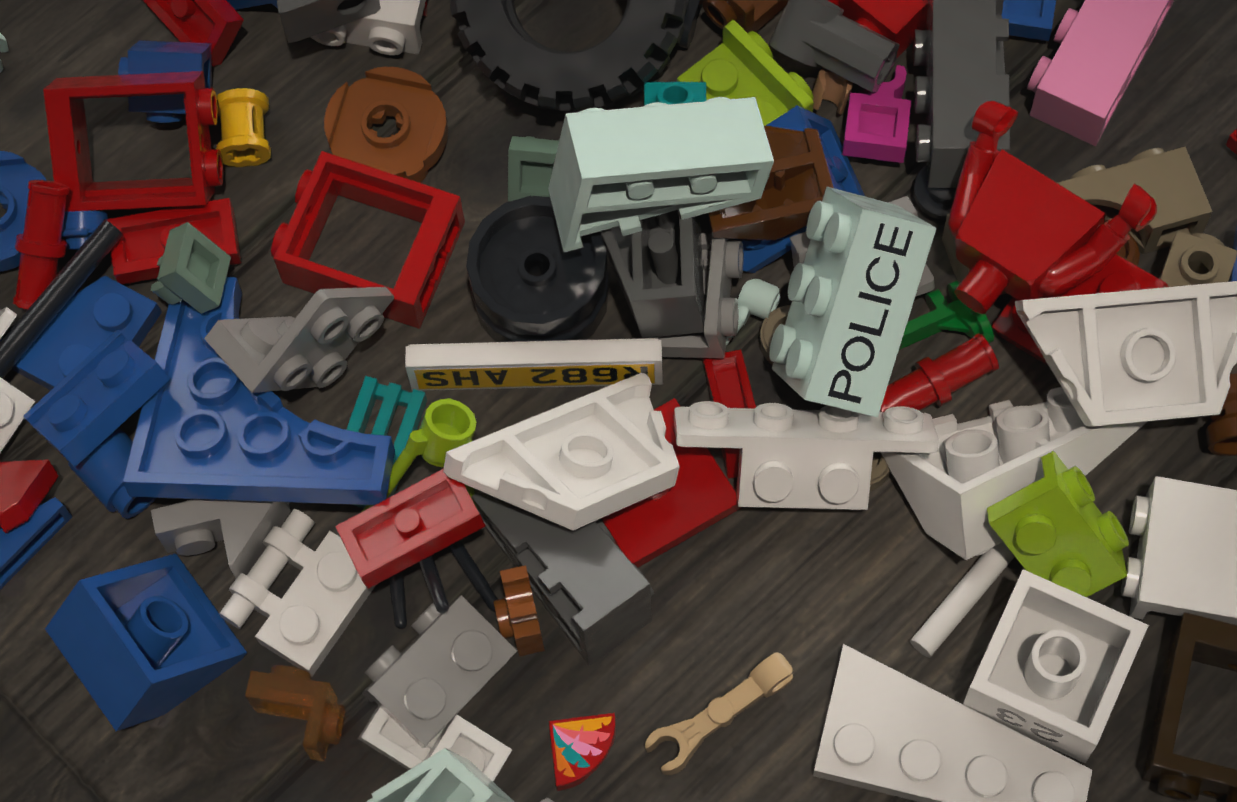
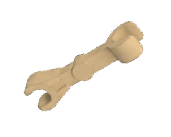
M776 652L770 655L751 671L748 679L723 697L713 699L709 706L694 718L653 731L645 743L647 753L656 749L664 741L675 742L680 747L679 754L674 760L664 764L661 767V772L664 775L679 773L685 768L705 738L720 727L730 725L734 717L763 696L766 698L770 697L790 684L793 680L792 666L781 653Z

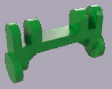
M956 280L947 285L949 295L953 301L949 304L939 289L925 294V300L930 312L907 322L899 350L943 330L964 332L971 338L979 333L984 336L988 343L994 341V334L987 316L973 311L955 295L954 291L960 285V282Z

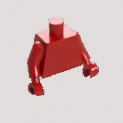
M987 101L976 110L972 122V130L979 132L976 141L970 142L948 220L949 230L955 237L956 258L961 264L970 269L969 273L954 291L955 295L964 305L980 314L987 313L1002 291H1005L1017 300L1040 299L1043 295L1059 296L1100 272L1128 242L1130 230L1133 228L1135 231H1140L1154 219L1157 213L1155 199L1139 185L1133 184L1118 215L1104 223L1105 212L1005 150H997L999 138L1013 125L1017 119L1018 111L996 101Z

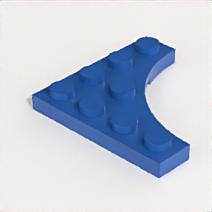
M226 277L220 305L202 314L183 299L176 304H169L155 361L171 379L142 406L123 479V484L129 497L376 505L386 499L395 455L391 436L364 434L345 430L316 419L311 423L302 420L284 408L281 399L272 391L251 393L204 339L218 320L239 319L242 292L237 277Z

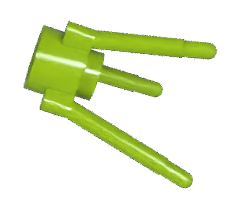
M451 398L440 399L430 404L426 409L419 430H414L410 433L405 448L392 465L386 499L417 455H421L431 465L444 467L447 451L472 442L471 439L477 422L474 413L469 407ZM465 485L469 495L473 496L475 488ZM366 505L362 512L374 505Z

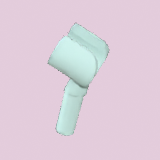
M751 279L743 285L738 297L739 320L737 332L745 325L750 314L765 320L777 308L781 298L780 290L777 286L761 279ZM727 336L726 345L734 336Z

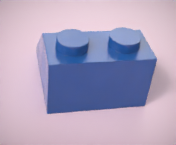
M176 553L79 580L45 628L115 731L165 715L240 662L247 654L244 647Z

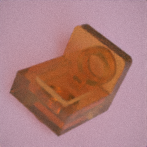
M272 666L271 673L251 670L245 697L255 712L308 720L303 748L310 759L325 761L328 744L337 745L340 741L345 716L344 705L337 704L338 698L330 683L310 680L311 674L309 672L291 666Z

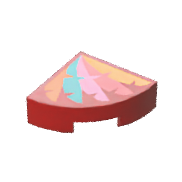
M615 713L549 721L557 791L566 790L583 783L603 763L614 744L616 733Z

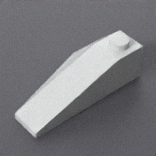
M1059 387L1048 392L1047 402L1031 406L1013 407L1010 400L989 405L990 416L957 424L953 414L934 418L933 422L939 438L938 452L936 453L881 452L926 534L965 560H968L974 556L986 553L992 547L1003 542L989 524L987 508L1043 478L1042 456L1054 451L1068 469L1077 466L1086 476L1148 421L1085 426L1063 388Z

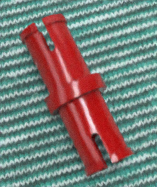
M30 180L28 182L29 193L24 232L16 236L15 249L21 252L13 304H16L19 308L27 310L56 277L59 258L66 255L67 242L61 238L66 200L70 187L62 183L47 180Z
M977 333L972 339L934 360L927 356L915 362L916 370L887 386L880 412H885L888 408L896 406L910 407L919 411L933 403L940 407L952 401L951 393L983 375L999 369V363L994 351L984 336Z

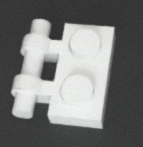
M293 509L281 528L273 526L265 537L263 544L266 546V549L248 574L240 573L230 586L229 591L233 595L219 615L238 629H241L253 610L264 615L268 619L255 636L259 644L313 677L375 586L367 589L341 537L333 532H328L316 551L305 546L302 541L315 522L303 512ZM288 562L301 570V572L281 599L268 591V589Z

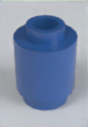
M119 426L76 467L70 463L68 465L108 511H118L123 518L127 519L144 511L156 498L129 497L123 484V479L133 441Z

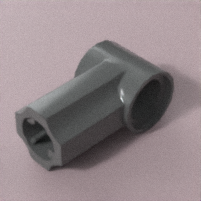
M789 0L768 44L794 60L813 67L820 65L864 89L877 92L892 70L897 59V51L900 44L843 16L844 10L828 0Z

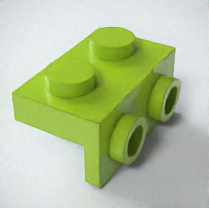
M1054 451L1041 457L1044 472L1043 478L987 508L990 526L1028 572L1084 597H1088L1127 577L1122 549L1129 545V541L1121 523L1111 511L1104 514L1100 512L1093 502L1095 501L1093 490L1082 471L1077 466L1068 469Z

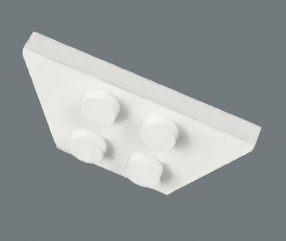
M1237 281L1015 301L1016 312L1085 426L1218 415L1221 413L1231 386L1229 381L1230 372L1237 363Z
M639 373L447 451L443 472L451 479L570 530H576L675 486L680 466L673 445L665 438L666 425L661 411H654L649 398L652 387L650 378L645 373Z

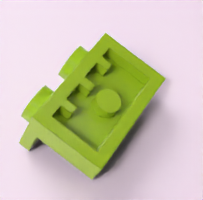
M735 20L730 21L723 27V43L677 78V82H706V101L716 97H726L729 99L755 97L764 126L797 105L813 112V93L804 79L795 72L787 73L773 59L771 49L765 40L754 31L747 33Z

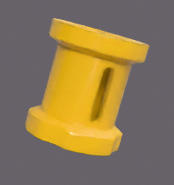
M236 88L219 93L216 98L218 116L221 117L222 141L216 145V149L221 151L223 164L245 167L257 166L267 162L271 158V148L269 142L264 139L263 116L269 111V98L265 93L248 88Z

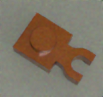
M526 565L500 571L506 598L493 601L500 634L504 638L515 637L519 657L545 651Z

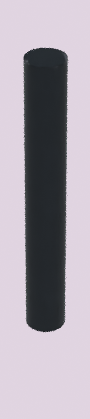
M104 219L0 342V377L2 379L122 238L123 234L110 222Z

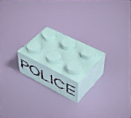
M826 187L823 200L817 201L813 205L808 217L806 234L811 240L804 263H798L790 277L788 298L792 303L785 325L780 324L776 328L770 345V360L774 362L772 370L804 400L878 417L936 227L898 205Z

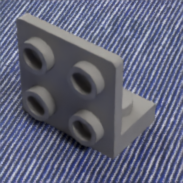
M386 287L320 289L312 296L296 318L287 316L218 320L204 339L251 393L279 390L289 391L291 389L311 387L323 388L336 381L343 374L347 367L345 359L356 345L369 338L379 329L384 321L382 313L392 302L394 295Z

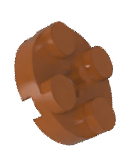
M377 67L365 71L366 78L355 81L351 86H348V82L344 83L331 97L324 117V131L332 154L421 183L426 178L428 170L441 157L448 138L446 112L442 101L440 102L439 97L432 91L431 85L419 74L398 67ZM386 116L395 117L396 125L400 128L399 132L395 135L382 138L378 137L377 131L370 129L373 123L383 124Z

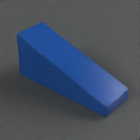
M56 497L38 506L27 522L5 533L0 526V590L72 518L66 507Z

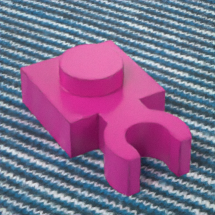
M897 65L894 79L889 82H883L877 92H871L858 86L859 93L850 92L842 155L899 163L904 162L911 100L901 99L906 82V69L904 66Z

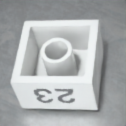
M1023 569L970 685L963 705L1032 740L1086 763L1100 740L1149 625Z

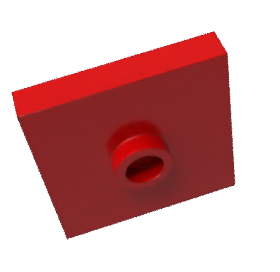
M675 398L654 409V411H661L666 425L665 438L673 445L680 466L675 486L601 518V521L614 538L617 547L637 568L741 509V507H738L735 490L708 448L681 447L676 444L674 409L681 406Z

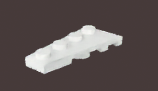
M843 644L813 773L814 777L917 802L1087 801L1092 769Z

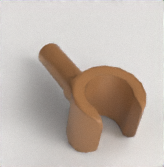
M822 67L812 91L814 97L813 109L819 110L822 99H826L836 104L838 114H842L853 83Z

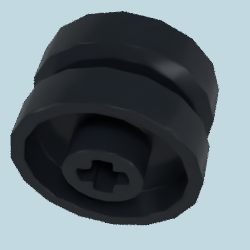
M527 196L502 204L481 221L469 241L466 268L474 305L481 326L495 342L587 340L595 333L607 312L609 295L607 252L600 231L581 236L582 248L563 252L550 197Z

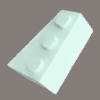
M716 97L704 102L669 105L656 102L635 108L611 110L589 108L577 113H566L548 188L563 252L582 248L581 236L620 226L622 236L642 231L640 220L679 210L681 219L684 220L761 199L774 159L756 98L729 99L726 97Z

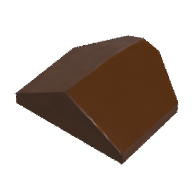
M764 126L774 163L761 199L707 213L713 238L777 240L807 226L808 217L813 205L817 201L823 200L826 187L834 188L818 130L805 128L803 131Z

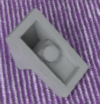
M194 499L151 510L155 534L167 553L177 552V554L184 556L197 555L214 548L215 542L224 540L229 567L235 578L240 573L248 574L266 549V546L263 544L265 537L273 526L281 527L291 512L289 502Z

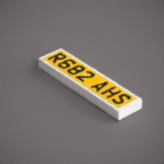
M658 338L411 344L406 346L405 368L412 391L413 389L427 391L610 386L639 373H645L650 378L652 385H663L662 340H658Z

